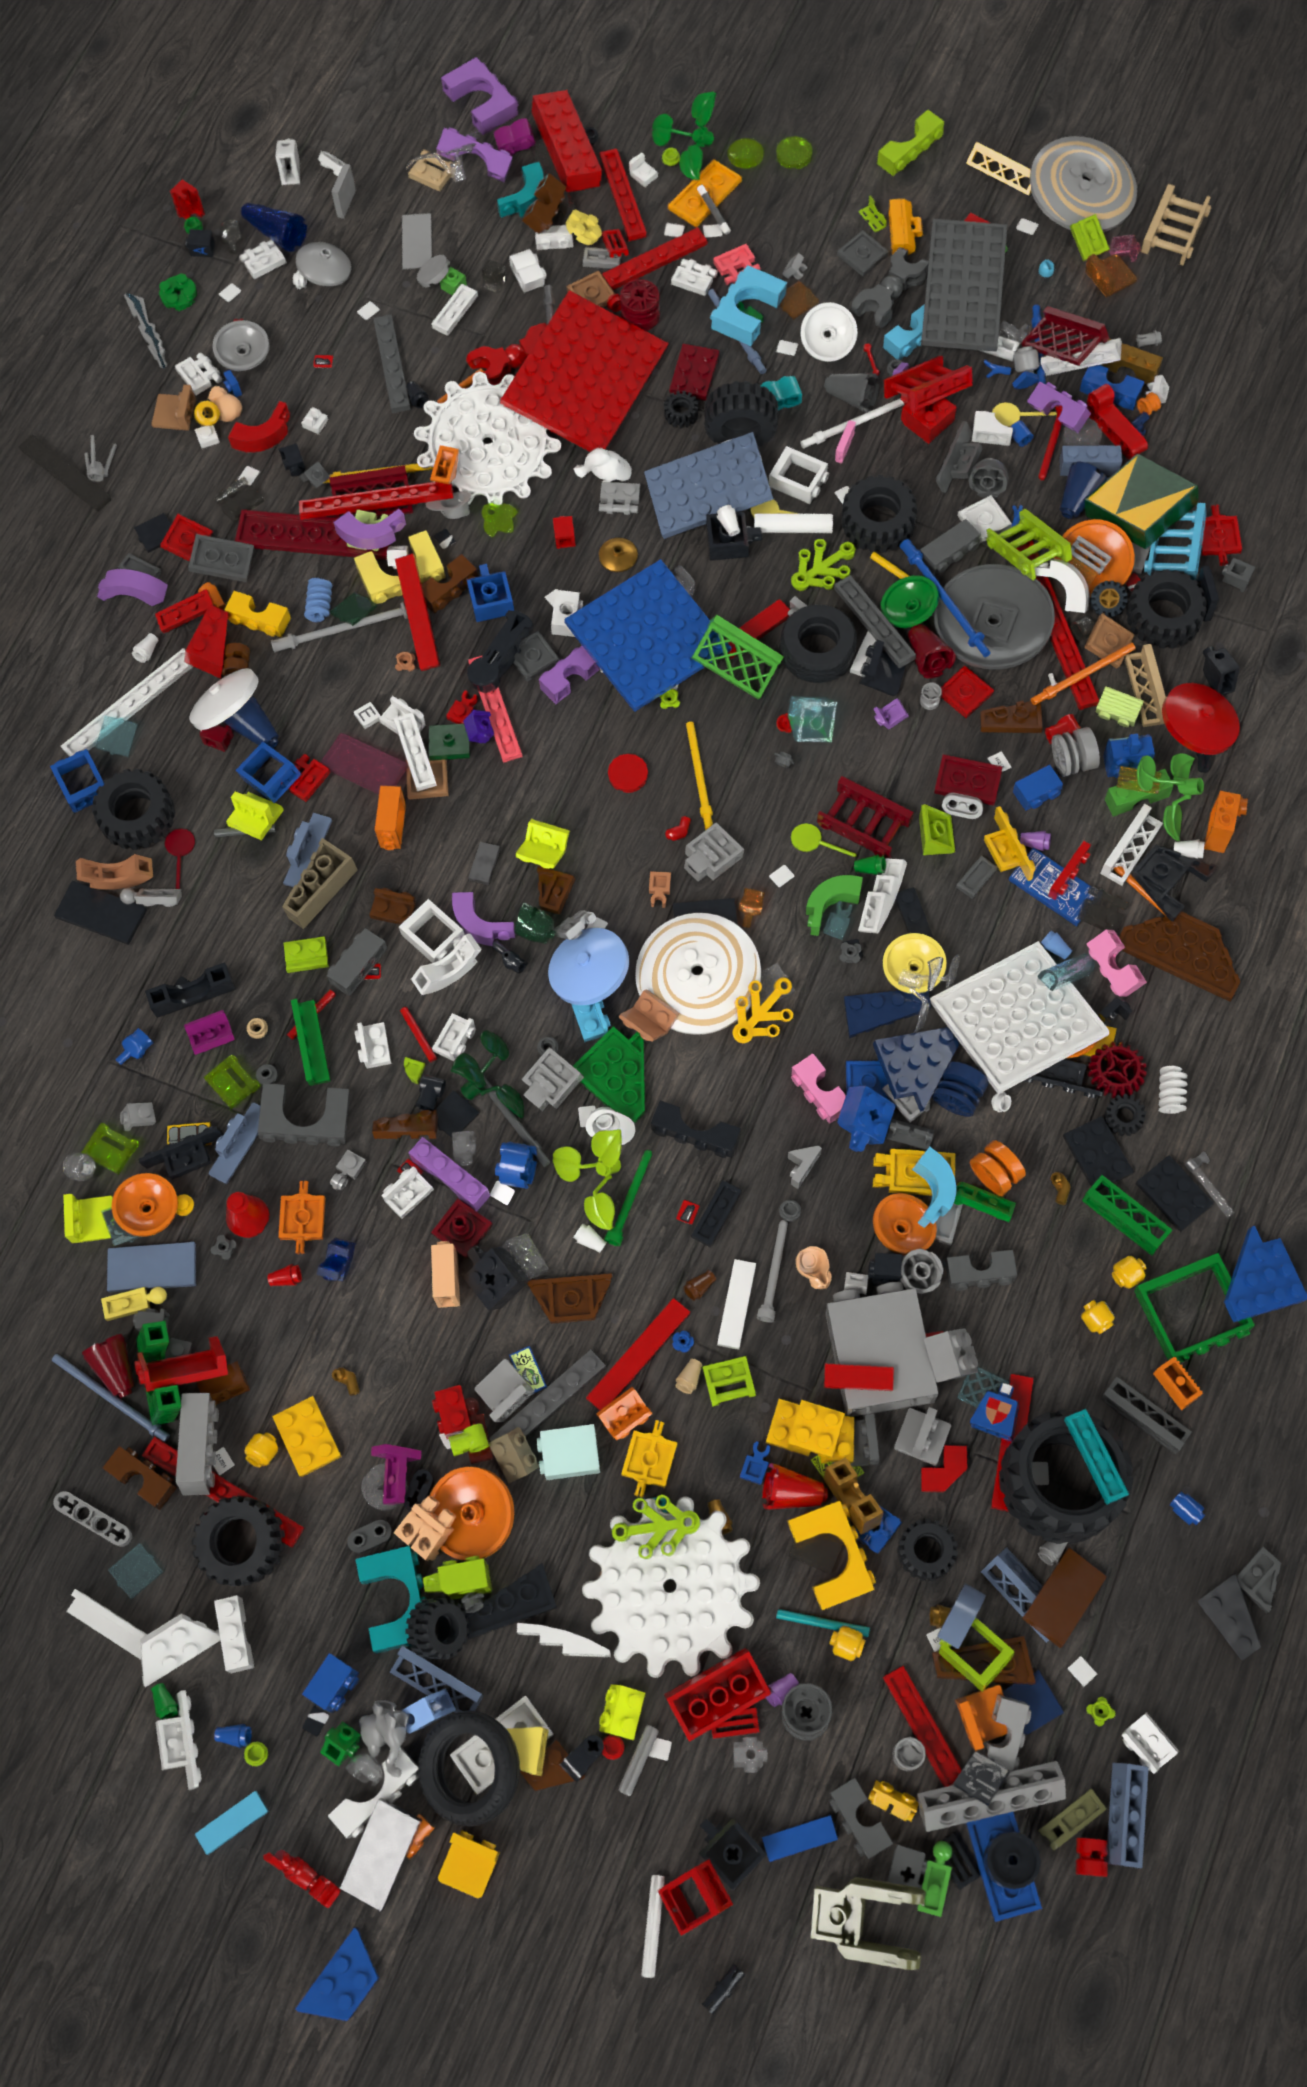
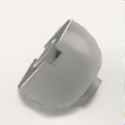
M916 1249L908 1252L902 1258L900 1282H902L906 1290L916 1288L917 1294H924L933 1291L939 1286L943 1267L936 1254L924 1249Z

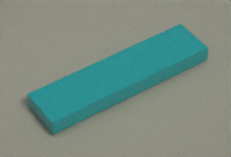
M1084 1409L1065 1417L1064 1421L1106 1505L1128 1496L1129 1493L1087 1410Z

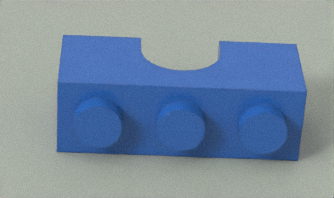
M1101 365L1088 367L1082 379L1081 392L1089 395V393L1100 386L1109 384L1115 394L1113 404L1134 410L1145 381L1126 375L1123 382L1113 384L1106 378L1109 368Z

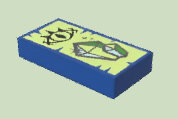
M530 1346L509 1355L514 1368L534 1389V1393L547 1388Z

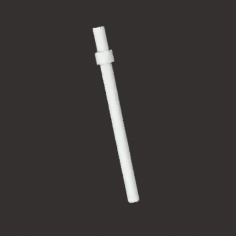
M900 398L851 419V421H855V426L899 408L905 405V403ZM848 421L826 431H818L812 437L802 440L800 442L802 448L804 449L815 443L818 445L825 442V439L843 432Z

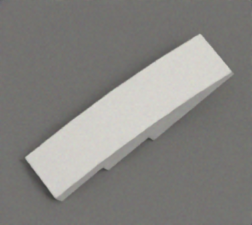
M885 859L886 871L882 875H877L873 892L868 891L858 931L879 933L890 913L902 883L907 865L905 860Z
M517 1623V1633L519 1635L540 1636L541 1645L563 1646L564 1656H611V1652L607 1648L571 1632L543 1625Z

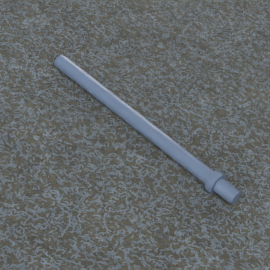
M59 1354L53 1356L52 1361L149 1430L150 1435L153 1437L157 1436L164 1442L170 1438V1434L164 1431L160 1424L152 1425L148 1418L117 1396L114 1397L109 1390Z

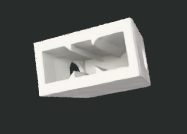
M291 139L278 141L276 160L282 185L300 184V160L296 141ZM290 165L292 170H288L286 167Z

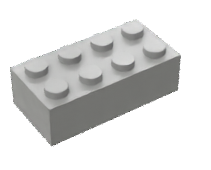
M209 1393L182 1394L176 1483L182 1495H210V1488L214 1487L215 1484L212 1465L216 1464V1452L213 1451V1443H217V1430H214V1423L218 1422L219 1410L216 1408V1403L212 1401Z

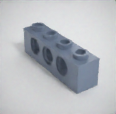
M1113 1763L1107 1839L1108 1855L1106 1856L1108 1864L1142 1868L1149 1767L1126 1763Z

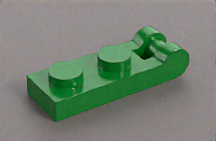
M959 1182L956 1185L954 1204H965L1006 1222L1010 1221L1016 1205L1015 1202L966 1182Z

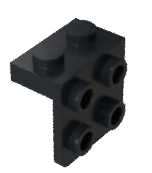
M877 639L866 650L865 656L867 658L860 670L862 675L859 683L890 696H896L906 665L898 668L888 654L882 652L884 642Z

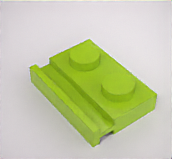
M1096 214L1069 226L1083 262L1109 250Z
M325 936L284 942L287 973L329 967Z

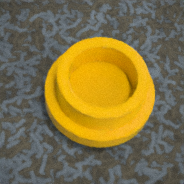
M186 1194L177 1196L178 1209L176 1214L180 1216L190 1214L194 1209L193 1199Z

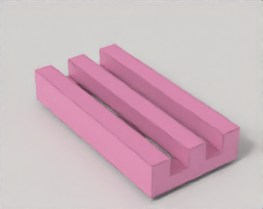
M848 421L837 446L835 460L838 463H843L855 434V421Z

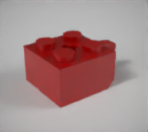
M901 394V401L905 403L901 413L903 424L928 444L954 422L956 406L946 398L914 410L910 408V397Z

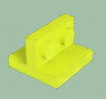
M235 791L231 796L235 810L226 822L229 827L262 840L284 810L281 805L253 793L241 794Z

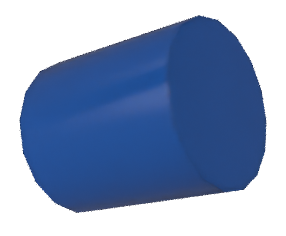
M1022 420L1015 422L1011 426L1013 428L1012 437L1020 447L1032 441L1033 434Z

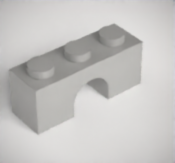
M997 1694L992 1719L995 1722L1006 1725L1007 1736L1001 1743L985 1742L982 1754L989 1759L994 1758L996 1763L1007 1768L1010 1772L1018 1769L1019 1757H1017L1019 1747L1022 1748L1024 1745L1025 1733H1023V1730L1031 1717V1710H1029L1027 1703Z

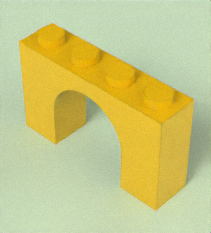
M840 1501L787 1520L795 1543L822 1533H830L839 1537L847 1548L848 1561L844 1571L839 1576L812 1587L821 1610L874 1590L872 1584L876 1583L872 1571H867L864 1562L867 1561L863 1548H858L855 1541L859 1539L854 1525L850 1527L847 1518L850 1517L846 1504H841Z

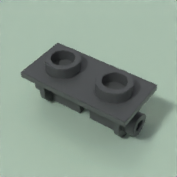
M892 1119L887 1139L927 1150L930 1147L934 1130Z

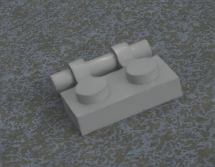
M602 482L600 502L607 504H599V511L607 512V514L622 512L624 515L638 513L640 484Z
M580 910L571 918L568 917L553 931L557 937L574 940L582 934L581 930L585 928L586 923L592 924L596 921V916L593 912Z

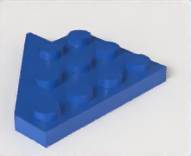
M1252 1226L1247 1231L1224 1300L1233 1323L1307 1300L1306 1291L1281 1238L1263 1243L1255 1226Z

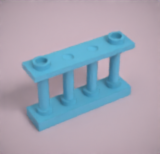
M1197 503L1196 511L1186 513L1180 519L1192 521L1194 528H1190V530L1167 529L1160 536L1186 537L1192 540V544L1188 546H1158V538L1151 544L1149 560H1145L1144 572H1148L1150 576L1151 572L1157 570H1177L1191 576V580L1195 579L1197 581L1206 521V503ZM1156 554H1185L1189 557V562H1185V564L1155 563Z

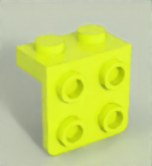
M531 819L528 823L526 839L517 850L516 857L524 862L539 864L543 868H554L566 852L570 831Z

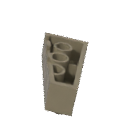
M324 838L320 840V846L316 852H313L307 869L302 871L300 881L297 885H294L282 906L288 918L303 929L358 870L352 857Z

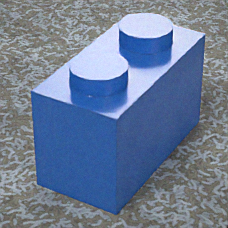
M1048 765L1015 782L1013 793L1024 810L1027 811L1030 808H1038L1048 799L1053 800L1060 795L1063 783L1051 765Z

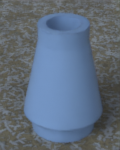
M1052 930L1041 941L1044 949L1061 957L1063 960L1073 951L1060 935Z

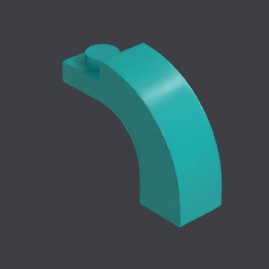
M539 162L522 167L525 186L521 191L497 199L500 217L518 212L521 218L524 216L527 207L538 199L534 192L539 182L544 178Z

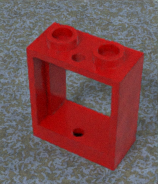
M709 1859L657 1890L681 1936L734 1905ZM691 1877L710 1910L698 1919L695 1918L678 1886Z

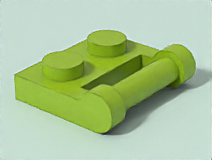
M746 1356L703 1366L712 1407L718 1406L721 1402L749 1396V1398L756 1396ZM743 1381L746 1383L744 1388L716 1394L715 1388Z

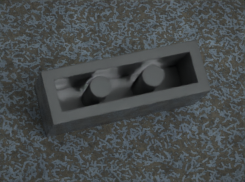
M964 519L921 548L922 560L933 575L939 572L942 573L952 563L959 562L965 554L975 551L979 547L981 534L967 519Z
M366 928L361 933L359 932L355 936L352 945L342 952L340 960L336 965L333 964L329 968L327 977L330 984L351 996L387 951L385 941Z

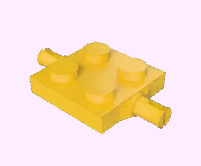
M655 1420L652 1433L633 1432L621 1475L638 1482L634 1494L637 1497L644 1498L647 1485L666 1487L677 1442L666 1440L661 1436L664 1422L660 1421L659 1425V1421Z

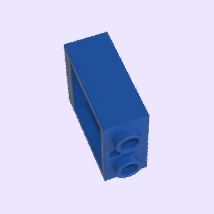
M264 742L235 770L246 783L273 803L301 776V773L292 762ZM270 757H273L283 766L265 785H262L252 776Z
M87 749L78 751L74 755L64 760H59L50 766L74 813L93 804V797L95 795L98 796L96 790L99 786L102 787L104 783ZM89 763L98 783L70 795L61 776Z

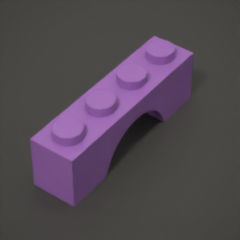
M444 128L437 146V154L453 161L465 153L476 154L484 160L488 176L505 183L513 158L509 152L495 150L492 145L485 142L481 144L472 136L466 135L465 137L460 135L456 129Z
M424 1137L409 1151V1156L415 1164L425 1172L440 1179L460 1200L476 1212L490 1197L488 1188Z

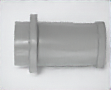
M1156 330L1153 333L1137 335L1136 337L1138 347L1153 344L1158 346L1162 342L1161 332Z

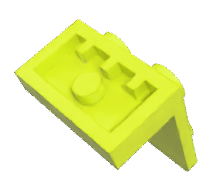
M73 1194L63 1195L65 1237L71 1243L112 1238L102 1214L112 1210V1196L78 1200Z

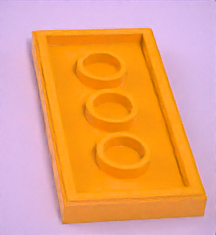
M713 159L700 172V180H692L668 205V210L697 227L711 213L697 188L703 185L717 207L742 182V177Z

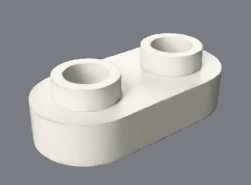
M320 152L318 158L321 161L320 164L326 168H331L334 170L333 173L339 176L345 163L330 153Z

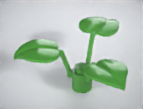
M1175 754L1170 765L1174 780L1155 778L1156 767L1154 760L1148 755L1143 756L1137 768V781L1141 789L1150 791L1153 782L1176 784L1179 792L1185 795L1173 801L1172 806L1169 805L1165 808L1163 818L1167 833L1174 840L1180 841L1182 812L1178 803L1191 799V795H1200L1204 791V782L1201 778H1189L1190 768L1195 758L1187 754Z

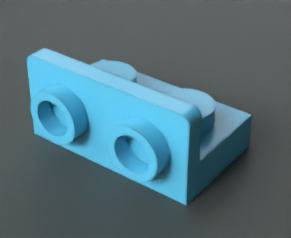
M602 1000L589 1005L571 1004L584 1042L603 1037L608 1032L607 1027L611 1025L607 1014L603 1015L601 1009L604 1008Z

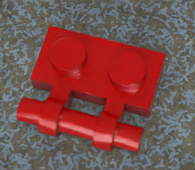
M303 754L300 759L297 758L294 762L299 772H303L290 786L289 790L292 794L307 802L331 772L328 767L315 759L310 764H307L310 758Z

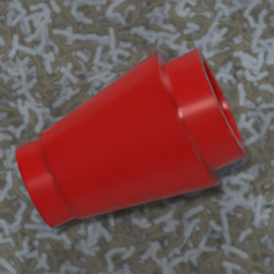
M290 1264L268 1274L270 1286H294L302 1281V1273L298 1265Z

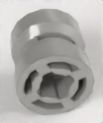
M927 683L923 686L920 704L924 709L933 710L939 706L942 692L938 684Z

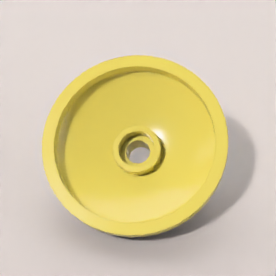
M919 933L905 934L896 938L887 947L883 957L884 974L887 980L900 991L912 994L927 992L937 986L942 980L946 971V956L940 944L933 938ZM915 966L918 970L912 971L910 968Z

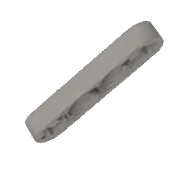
M60 1492L55 1496L54 1507L59 1512L116 1546L124 1547L131 1542L132 1532L125 1525L69 1492ZM68 1498V1502L75 1505L73 1510L65 1505L62 1507L61 1500ZM87 1507L89 1509V1516L84 1520H80L78 1517L79 1510ZM103 1518L107 1519V1528L99 1531L97 1529V1522ZM113 1529L121 1533L124 1531L126 1538L124 1540L120 1539L117 1542L118 1536L111 1533Z

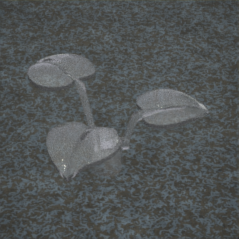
M474 131L463 136L469 135L479 140L480 131ZM476 143L465 144L448 151L446 155L455 153L456 162L451 163L450 168L447 167L438 153L432 152L413 158L406 165V170L417 160L437 158L447 174L451 173L454 183L465 180L467 176L463 166L462 155L459 156L458 154L459 152L471 153Z
M959 954L954 956L948 975L945 977H939L943 965L942 957H936L927 962L929 975H921L907 969L902 970L898 985L909 988L908 992L914 994L922 1001L917 1026L913 1033L920 1032L924 1027L930 1006L927 999L915 991V989L921 988L923 980L928 981V991L934 988L936 980L947 981L946 988L952 987L958 973Z

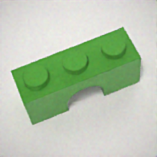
M1165 769L1155 772V778L1171 780ZM1137 779L1108 788L1105 802L1114 817L1131 811L1136 803L1144 799H1148L1151 804L1168 798L1174 785L1153 782L1152 789L1144 791L1139 786Z

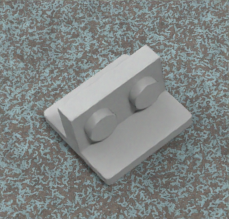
M929 1407L925 1414L909 1408L894 1449L932 1465H937L951 1424L935 1418L936 1409Z

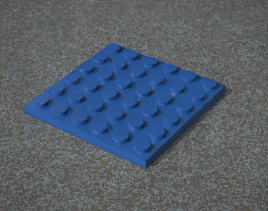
M661 559L564 619L566 626L634 712L705 668V666L691 657L708 628L710 620ZM712 630L709 634L711 644L720 642L719 635ZM725 643L728 653L731 651V646L729 643ZM721 644L712 646L715 657L724 655ZM701 649L698 656L704 660L711 659L709 649Z

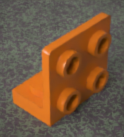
M1000 1685L986 1688L983 1692L978 1691L955 1700L970 1745L975 1751L984 1748V1742L1007 1734L1006 1725L995 1722L992 1719L997 1694L1004 1696Z

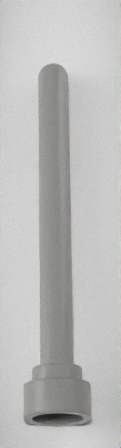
M786 1220L779 1222L764 1305H761L757 1313V1319L763 1322H774L776 1312L774 1311L773 1300L788 1227Z

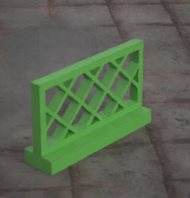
M716 615L711 618L708 628L691 658L756 699H760L784 656ZM712 630L719 635L720 642L711 644L709 634ZM732 642L735 644L737 652L728 654L725 643ZM721 644L724 655L715 657L712 646ZM708 648L711 659L704 660L699 657L698 654L701 649ZM748 652L752 655L754 663L745 665L742 654ZM738 655L741 666L732 668L729 657ZM725 658L728 669L720 670L717 667L716 660ZM765 663L771 667L768 674L761 675L759 664ZM755 665L757 676L748 678L746 667ZM742 668L744 680L738 681L734 678L733 670ZM759 680L760 689L758 693L751 689L749 681Z

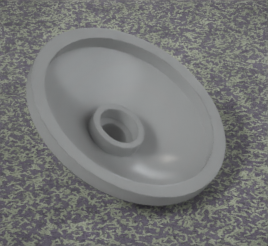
M313 242L304 245L297 252V269L304 278L312 283L321 286H336L345 282L350 276L351 263L349 258L342 250L332 244Z
M240 320L226 324L217 332L213 340V352L217 361L225 368L234 371H245L258 366L266 358L269 351V340L266 332L258 324L251 321Z

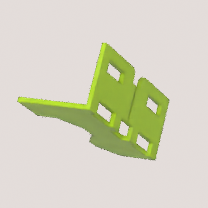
M869 196V205L858 212L865 220L870 221L868 224L876 233L886 228V220L883 214L877 211L874 200Z

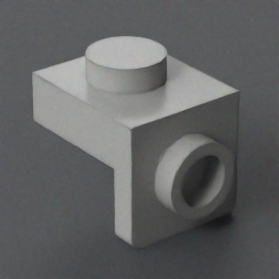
M152 1102L132 1103L125 1106L120 1113V1122L124 1124L125 1131H130L133 1126L155 1124L156 1120Z

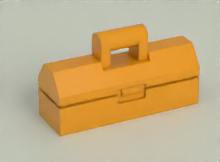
M891 199L889 201L888 213L892 255L900 247L908 250L907 254L910 255L915 252V237L923 235L921 217H913L910 201L906 199Z

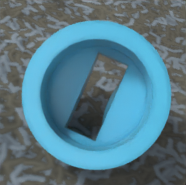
M1050 260L1043 261L1039 266V274L1043 277L1053 275V262Z

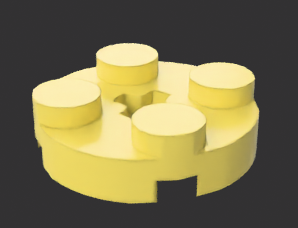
M573 210L566 221L568 232L570 234L574 233L577 236L576 240L583 244L593 245L602 235L601 228L597 224L598 219L594 215H587L578 210Z

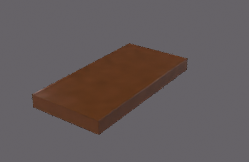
M1068 1548L1022 1619L1061 1648L1107 1576L1071 1548Z

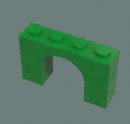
M165 1321L147 1323L141 1327L136 1341L138 1352H142L146 1363L165 1359L166 1348L169 1344ZM174 1385L156 1388L149 1392L146 1391L152 1425L174 1422L181 1409L178 1386Z

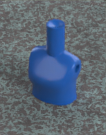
M137 1028L133 1034L127 1036L122 1041L124 1051L115 1060L122 1065L131 1056L140 1059L145 1051L154 1043L142 1030Z

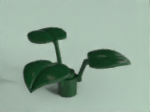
M485 1030L481 1033L480 1040L485 1049L493 1053L490 1060L480 1069L477 1061L467 1053H461L454 1060L451 1072L457 1073L468 1080L461 1087V1092L467 1099L473 1100L479 1094L484 1096L486 1093L496 1090L498 1099L522 1119L524 1117L523 1100L513 1087L504 1084L502 1087L497 1085L485 1089L486 1082L483 1073L496 1057L506 1060L509 1056V1049L502 1038L489 1030Z

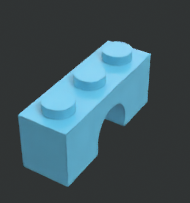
M925 304L911 315L910 327L914 330L907 331L897 325L884 335L883 348L896 359L901 360L903 357L909 356L912 350L917 346H921Z

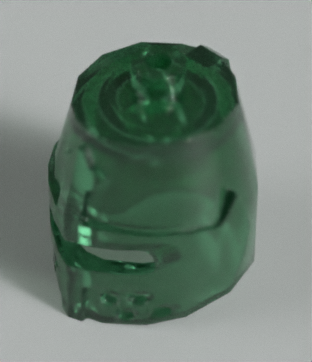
M524 902L517 917L515 935L528 941L546 944L549 938L553 939L556 931L553 930L555 920L543 910Z

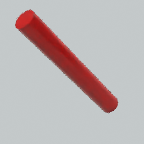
M329 990L316 1003L317 1013L336 996L332 990ZM296 1025L287 1034L292 1040L297 1036Z
M407 1007L402 1008L400 1012L429 1062H434L437 1057Z

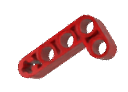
M1104 384L1088 395L1086 404L1088 405L1087 409L1091 413L1089 418L1115 446H1121V452L1126 458L1131 460L1136 454H1141L1148 449L1147 441L1113 405L1114 391L1109 384Z

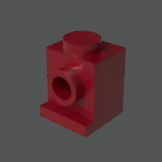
M218 724L209 729L200 730V737L204 745L226 752L234 737L228 725L224 728Z

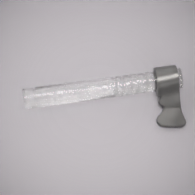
M1203 1151L1199 1156L1188 1159L1185 1162V1166L1190 1172H1193L1228 1218L1234 1214L1233 1210L1199 1167L1203 1163L1208 1164L1210 1162L1209 1157Z

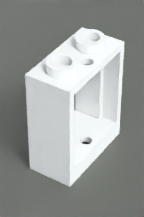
M786 446L769 475V485L773 489L810 504L813 498L818 497L821 489L820 486L822 483L825 484L829 477V472H827L828 464ZM791 463L817 473L809 487L783 477Z
M429 899L399 926L401 935L432 963L443 959L451 953L465 935L463 929ZM433 915L453 931L435 951L414 934Z

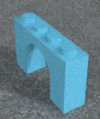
M747 265L744 271H740L735 284L732 283L729 287L728 294L721 298L718 308L712 311L710 320H712L711 329L752 346L760 334L761 320L741 312L736 305L746 299H756L778 308L786 296L787 282Z

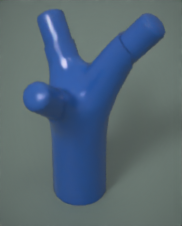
M984 360L986 366L992 369L986 375L987 378L994 374L1010 375L1011 367L995 365Z
M1020 505L1019 509L1016 506H1012L1014 519L1011 527L1019 524V512L1022 511L1023 505Z

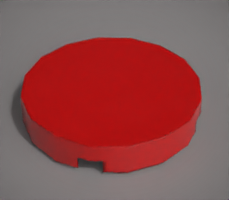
M620 755L613 759L609 765V782L615 789L625 793L636 792L645 785L648 778L647 764L637 755Z

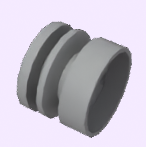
M1089 727L1074 730L1072 736L1065 732L1062 735L1058 734L1052 737L1053 758L1061 776L1065 777L1070 775V773L1076 774L1079 771V767L1083 772L1099 767V749L1094 733Z

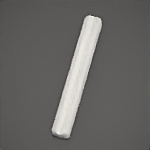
M652 1875L642 1965V1976L647 1978L655 1976L662 1899L657 1890L664 1887L665 1879L661 1875Z

